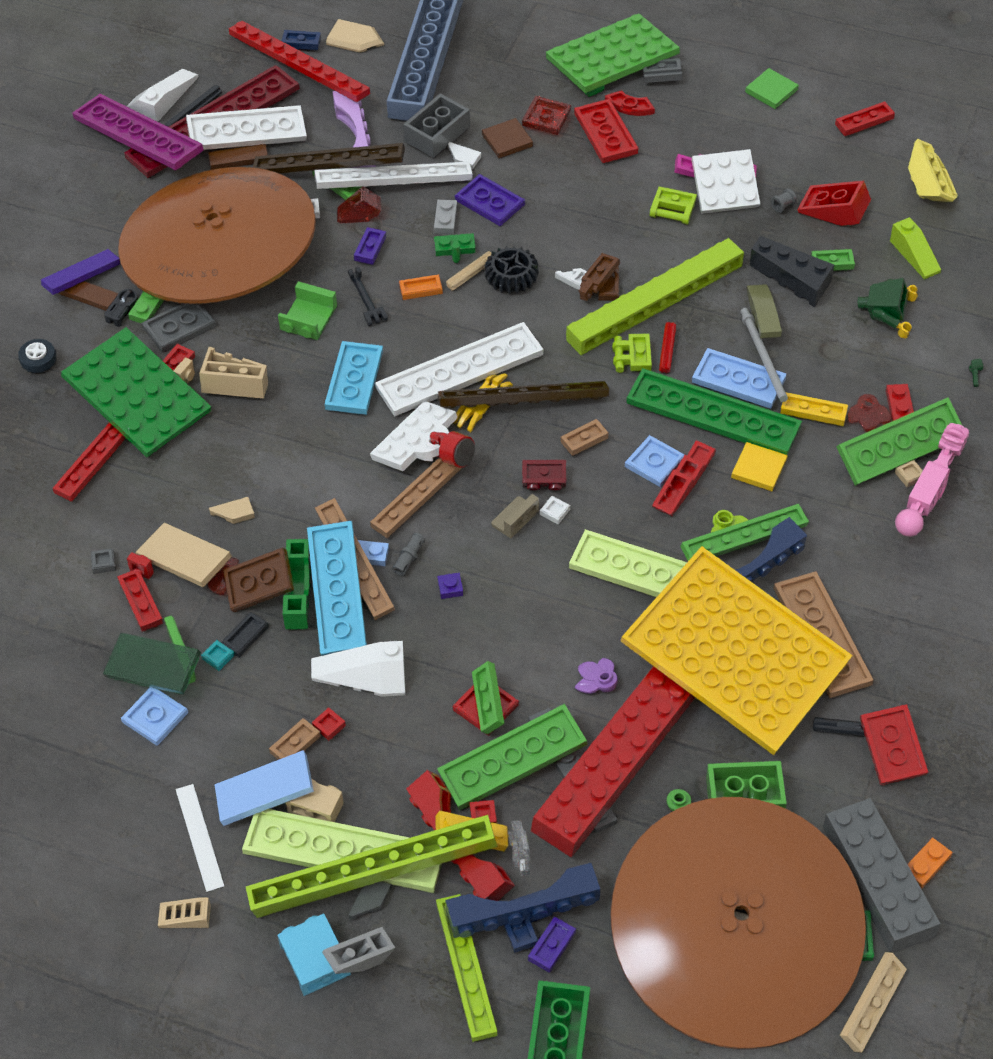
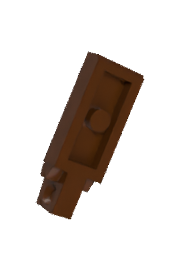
M604 253L600 254L581 278V287L578 290L581 300L588 301L592 297L593 292L597 293L620 265V258Z

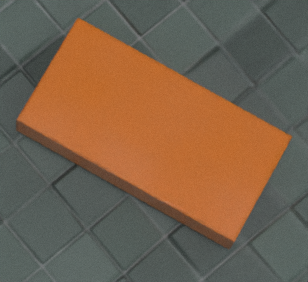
M439 274L399 281L403 300L443 294Z

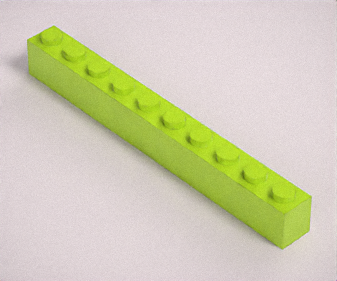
M729 238L718 242L715 246L700 252L691 259L685 260L675 268L669 269L664 274L654 277L651 281L636 287L631 292L621 295L611 303H607L600 309L588 313L578 321L572 322L566 327V341L580 355H583L742 267L744 252Z
M488 815L252 884L246 886L250 909L259 918L498 846Z

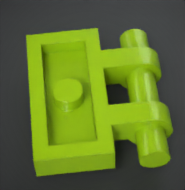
M629 334L628 340H622L621 336L614 337L612 350L615 353L613 365L616 367V372H623L625 365H630V371H641L642 368L651 371L649 334ZM629 351V355H623V352Z

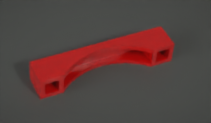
M429 770L425 771L406 788L411 795L409 798L410 802L417 809L421 810L423 821L435 831L437 813L439 811L451 813V793L437 774ZM473 854L451 860L454 864H458L461 869V877L467 883H471L474 888L473 894L477 897L499 901L515 887L503 867L497 864L480 860Z

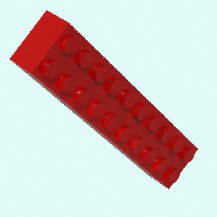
M653 666L534 815L531 832L572 858L600 822L603 815L611 808L696 697Z

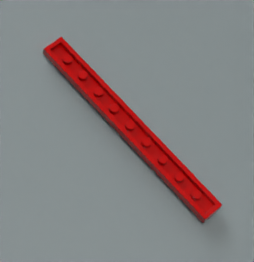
M244 21L238 22L229 28V35L355 102L370 94V87Z
M177 344L164 358L163 362L174 371L185 357L193 360L195 352ZM109 422L53 487L54 493L72 502L126 438Z

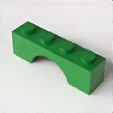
M286 539V550L294 591L288 592L283 596L285 629H308L311 573L308 539Z

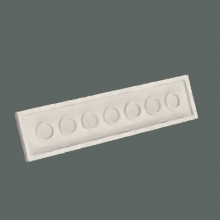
M522 322L375 382V386L395 417L419 407L425 401L431 402L438 399V391L460 390L491 375H496L542 356L543 348L525 323Z

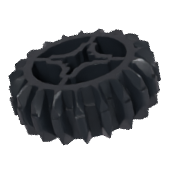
M506 246L503 250L498 248L497 252L492 251L491 256L487 257L484 265L485 277L489 285H493L494 290L499 289L501 293L507 291L510 294V292L515 291L518 294L519 290L525 292L527 288H532L539 275L538 262L534 254H531L529 250L524 251L522 247L517 249L515 246L513 248Z

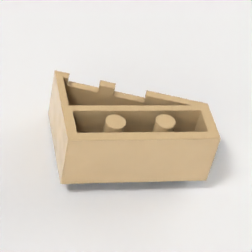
M209 347L200 370L202 393L264 398L268 387L267 366L245 358L239 360L233 358L230 353L221 354L215 352V348Z

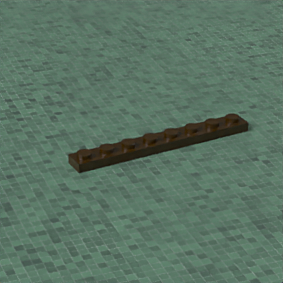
M403 143L255 156L253 168L265 169L279 174L402 163L405 146Z
M605 381L438 391L440 407L447 409L463 405L466 407H476L480 404L496 406L498 403L516 405L519 402L539 403L545 400L559 402L561 399L579 401L582 398L598 400L603 397H609V387Z

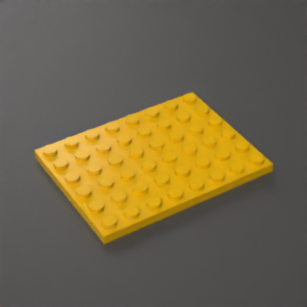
M702 546L620 640L772 755H775L853 656Z

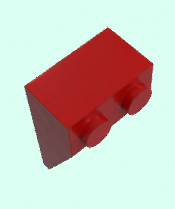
M864 181L811 185L797 210L798 213L837 225L859 224L871 198Z

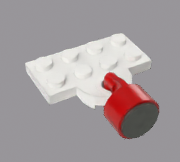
M425 401L370 453V456L374 461L404 471L416 458L424 461H433V457L436 456L440 457L444 463L463 468L473 459L475 443L469 436L448 431L447 428L458 418L455 411Z

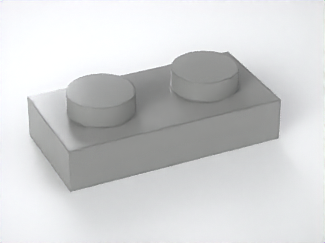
M437 200L434 233L454 234L457 200Z

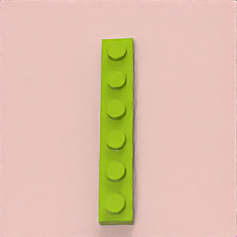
M458 894L437 899L436 905L471 1040L475 1042L497 1036V1029L472 936L454 938L446 913L445 900L461 896Z

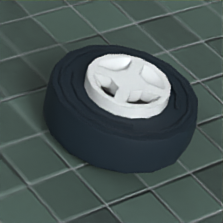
M33 339L21 346L18 351V359L26 371L33 373L44 372L54 365L56 350L52 343L47 340Z

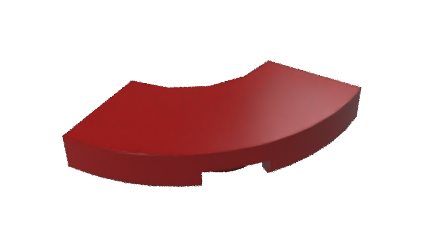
M622 90L605 95V100L610 99L618 112L633 116L655 114V108L647 97H632L626 95Z

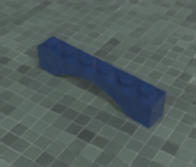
M788 517L772 528L768 544L762 553L751 563L735 571L752 583L760 576L765 577L773 567L783 565L788 557L803 551L807 534Z
M592 863L568 868L552 886L537 895L514 901H494L467 894L445 900L446 913L453 937L466 938L479 931H493L499 926L506 924L516 925L529 918L539 919L549 913L569 911L572 907L580 905L590 906L600 900V886Z

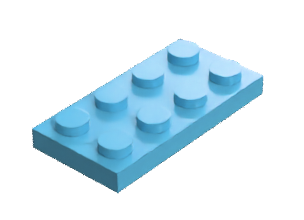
M342 341L324 404L325 410L367 415L383 354V346Z

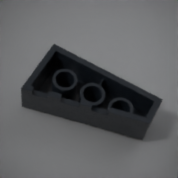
M762 236L758 238L751 249V267L768 278L776 279L783 288H790L795 292L794 295L800 299L804 297L814 308L832 281L834 264Z

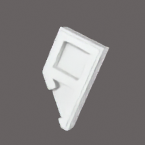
M451 142L448 143V149L452 153L454 162H469L473 170L481 159V152Z
M581 268L573 269L570 272L556 271L555 278L579 290L582 282L581 278L587 271Z

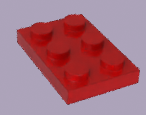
M907 704L860 716L880 786L928 774Z

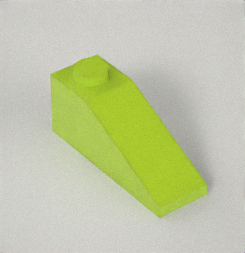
M910 217L894 223L890 242L923 279H927L941 273V268L922 230Z

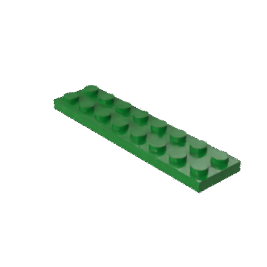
M643 368L626 400L627 404L788 455L802 424L801 420Z

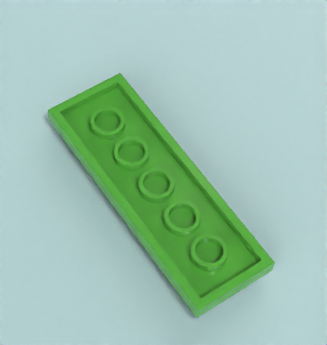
M948 397L841 443L836 448L856 486L909 461L940 449L938 448L939 441L947 425L950 423L962 424Z
M563 704L437 768L460 811L470 806V802H477L588 744L566 705Z

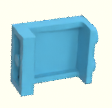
M325 914L309 917L304 923L295 927H287L278 934L280 947L284 950L304 996L351 975V973L335 974L322 953L324 949L339 944Z

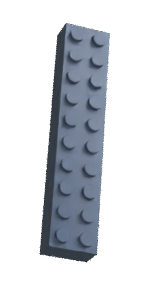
M420 0L387 98L388 118L408 121L432 101L463 0Z

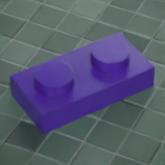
M367 227L354 253V261L373 265L386 239V231Z
M554 917L528 955V961L550 973L574 937L576 928Z

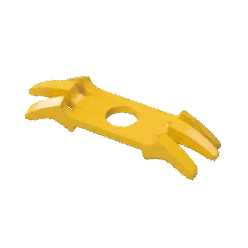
M504 373L499 376L491 375L487 377L480 388H496L499 385L500 387H512L513 384L511 382L501 384L508 377ZM480 404L476 407L460 406L456 412L458 418L453 423L456 424L459 420L457 427L461 428L473 415L467 431L471 433L477 421L482 419L483 414L490 406L486 404Z

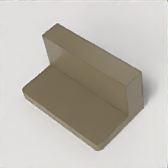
M531 494L526 500L520 496L516 497L491 522V525L509 538H512L539 512V498L534 494Z

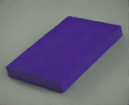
M481 174L476 176L455 195L457 202L498 226H502L525 205V199Z

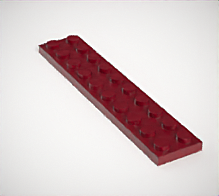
M274 65L190 115L268 108L299 90V83L277 65ZM186 117L169 126V128L189 137ZM132 148L124 152L125 158L147 178L168 167Z

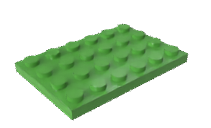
M635 14L600 30L586 34L583 37L571 40L566 44L554 47L546 51V58L584 93H587L637 72L646 66L649 67L663 59L680 54V47L641 14Z

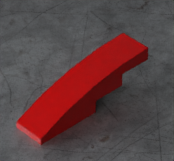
M696 440L688 455H684L677 469H673L652 507L672 516L694 488L715 455L716 450Z

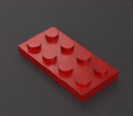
M610 99L574 108L577 120L602 163L638 154V146Z

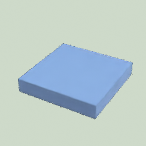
M649 435L627 459L625 467L661 487L667 481L673 469H677L684 454Z
M151 686L121 717V721L158 746L188 714V709Z

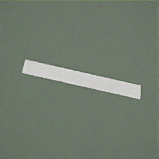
M191 784L176 789L206 892L224 887L194 785Z

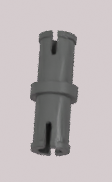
M413 533L406 547L401 549V555L392 567V570L397 575L404 576L410 564L417 559V553L425 542V538L421 534Z

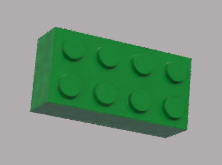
M538 981L528 1059L583 1058L590 987Z

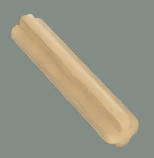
M487 251L446 281L447 287L450 290H455L483 270L487 257L491 256V252Z

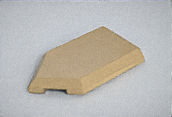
M338 19L327 37L326 45L361 53L373 46H383L384 42L374 27Z

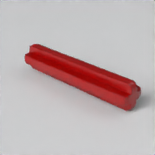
M667 322L665 324L659 365L661 373H669L671 369L676 324L674 322Z

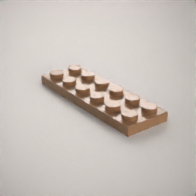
M817 572L774 583V591L782 605L853 655L826 689L828 697L832 698L873 685V678Z

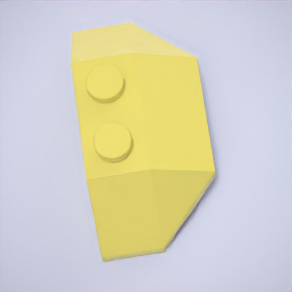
M917 139L914 143L908 166L911 180L917 189V194L923 199L953 202L958 195L944 164L934 152L935 149L931 144Z

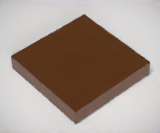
M516 118L482 129V136L498 158L533 147L532 139Z

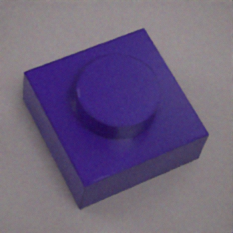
M460 573L437 576L441 599L463 596Z

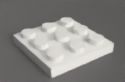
M750 149L692 156L701 214L760 206Z

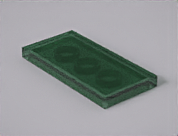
M120 633L103 675L108 678L184 695L201 652L195 648Z

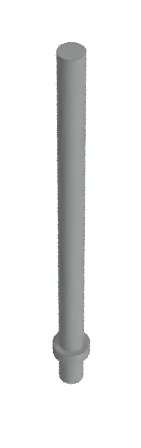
M743 308L740 311L742 322L749 330L779 400L785 402L788 397L754 323L755 318L750 314L748 308Z

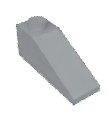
M383 927L324 949L322 953L335 974L365 971L382 964L395 949V946Z

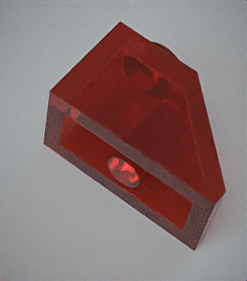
M362 186L337 207V222H369L381 212V197Z

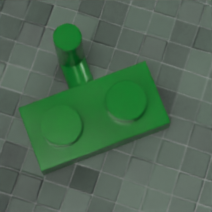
M474 233L434 236L436 256L452 255L453 262L459 263L460 254L476 253Z

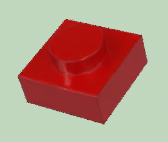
M130 553L127 558L129 570L139 569L142 577L150 579L154 573L151 560L145 555Z
M327 708L312 722V726L330 741L346 726V723L333 710Z
M494 800L470 802L471 818L475 819L488 815L490 822L497 824Z

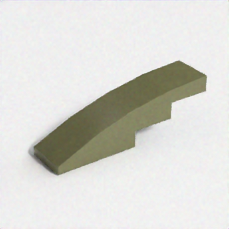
M767 284L747 286L750 309L755 318L760 338L781 337L782 330L779 317Z

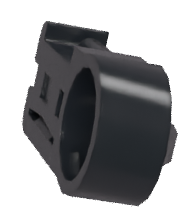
M132 289L120 291L105 311V321L109 324L114 322V325L118 327L122 326L121 321L138 300L137 293ZM127 297L134 298L130 302H125Z

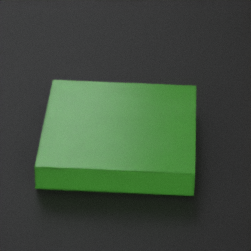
M768 68L746 87L745 92L776 109L798 90L799 85Z

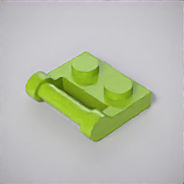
M658 187L649 216L682 221V224L688 225L696 203L697 194ZM659 207L668 208V209L677 210V211H682V212H684V214H683V213L674 212V211L659 209Z

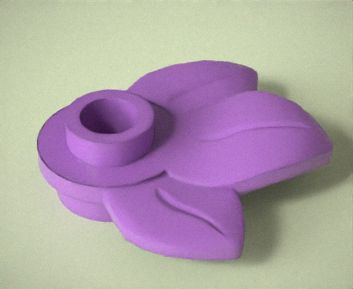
M602 658L598 664L594 662L580 664L578 671L583 679L575 685V689L590 694L599 689L602 692L613 691L618 682L613 662Z

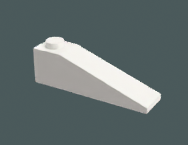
M181 69L136 96L127 107L158 122L197 80L198 74Z
M403 641L378 642L311 658L312 681L334 686L353 687V690L360 692L361 690L374 692V695L378 696L405 695Z

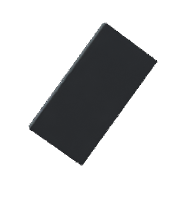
M250 612L221 643L234 651V655L240 658L269 627L268 622Z

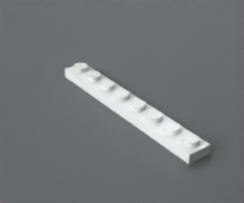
M469 162L315 170V181L317 189L465 181L472 180L473 174Z

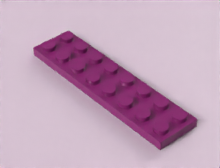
M102 94L97 95L72 113L75 120L174 170L181 168L204 150L202 143Z

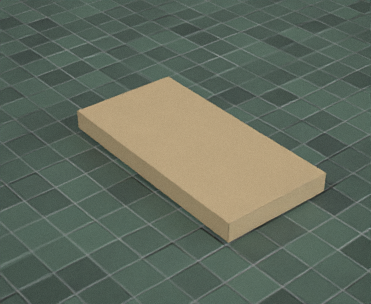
M163 523L136 551L137 555L148 557L153 565L201 587H204L232 557L229 551L166 523Z

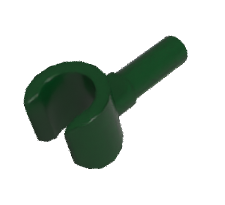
M982 359L971 360L969 365V371L973 375L974 387L979 386L978 371L983 370Z

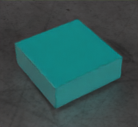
M218 640L201 655L202 660L218 671L235 656L234 651Z

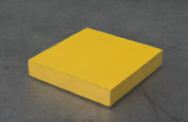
M746 442L731 478L773 491L787 461V455Z

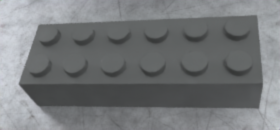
M869 798L827 813L823 829L829 840L847 862L857 882L862 902L867 911H870L871 919L889 952L895 953L935 938L941 923L872 799Z

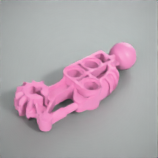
M954 423L947 425L938 445V448L942 449L940 455L933 462L928 461L909 495L908 509L902 510L896 516L895 526L903 536L912 537L917 535L923 529L924 521L922 516H928L937 501L942 497L950 473L948 467L955 456L961 455L969 436V430L964 426Z

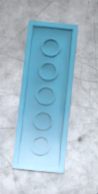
M352 521L308 527L307 533L320 654L324 656L365 646L367 642Z

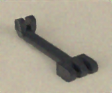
M356 267L355 272L352 269L348 270V275L368 310L363 312L367 325H373L372 318L376 324L380 323L379 316H381L383 321L388 320L383 306L375 308L361 281L362 272L360 267Z

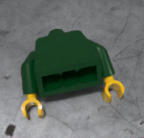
M904 278L888 279L884 282L872 284L868 296L858 297V308L868 309L873 320L881 321L894 329L898 328V335L901 338H907L912 326L909 322L900 323V321L904 319L907 300L915 301L918 296V289L915 285L907 287Z

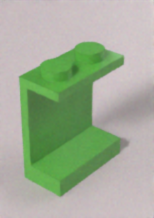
M298 281L295 286L296 300L287 315L282 313L278 315L280 330L318 340L337 307L336 292Z

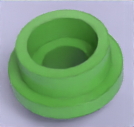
M673 790L667 796V805L672 811L691 804V797L684 790ZM676 798H680V799H682L683 801L678 802V801H676L675 799H676Z

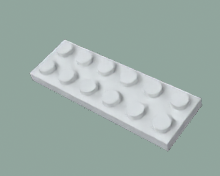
M301 105L186 115L189 137L202 143L204 150L306 141L307 139Z

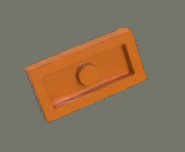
M933 837L908 863L921 889L951 858L953 853Z

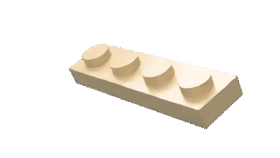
M884 953L840 1034L854 1052H862L907 970L893 953Z

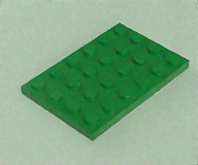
M127 327L61 371V377L145 457H149L211 412V406Z

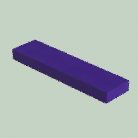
M107 249L41 279V285L54 295L119 265L120 258Z

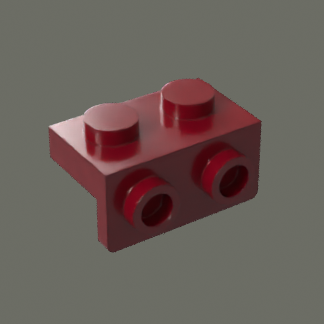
M522 460V486L532 491L540 490V487H549V490H562V487H566V460Z

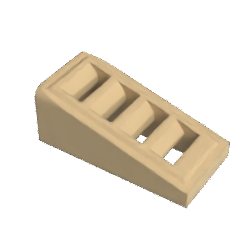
M209 897L160 903L158 928H209L211 908ZM167 910H172L171 919L166 920ZM177 910H181L180 918H176ZM186 910H191L190 917H186ZM196 910H200V915L195 916Z

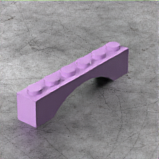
M333 91L336 117L345 123L356 137L353 147L371 146L369 134L365 135V133H368L366 121H362L365 120L364 110L359 108L362 107L361 100L355 102ZM376 165L358 166V167H348V168L376 167Z

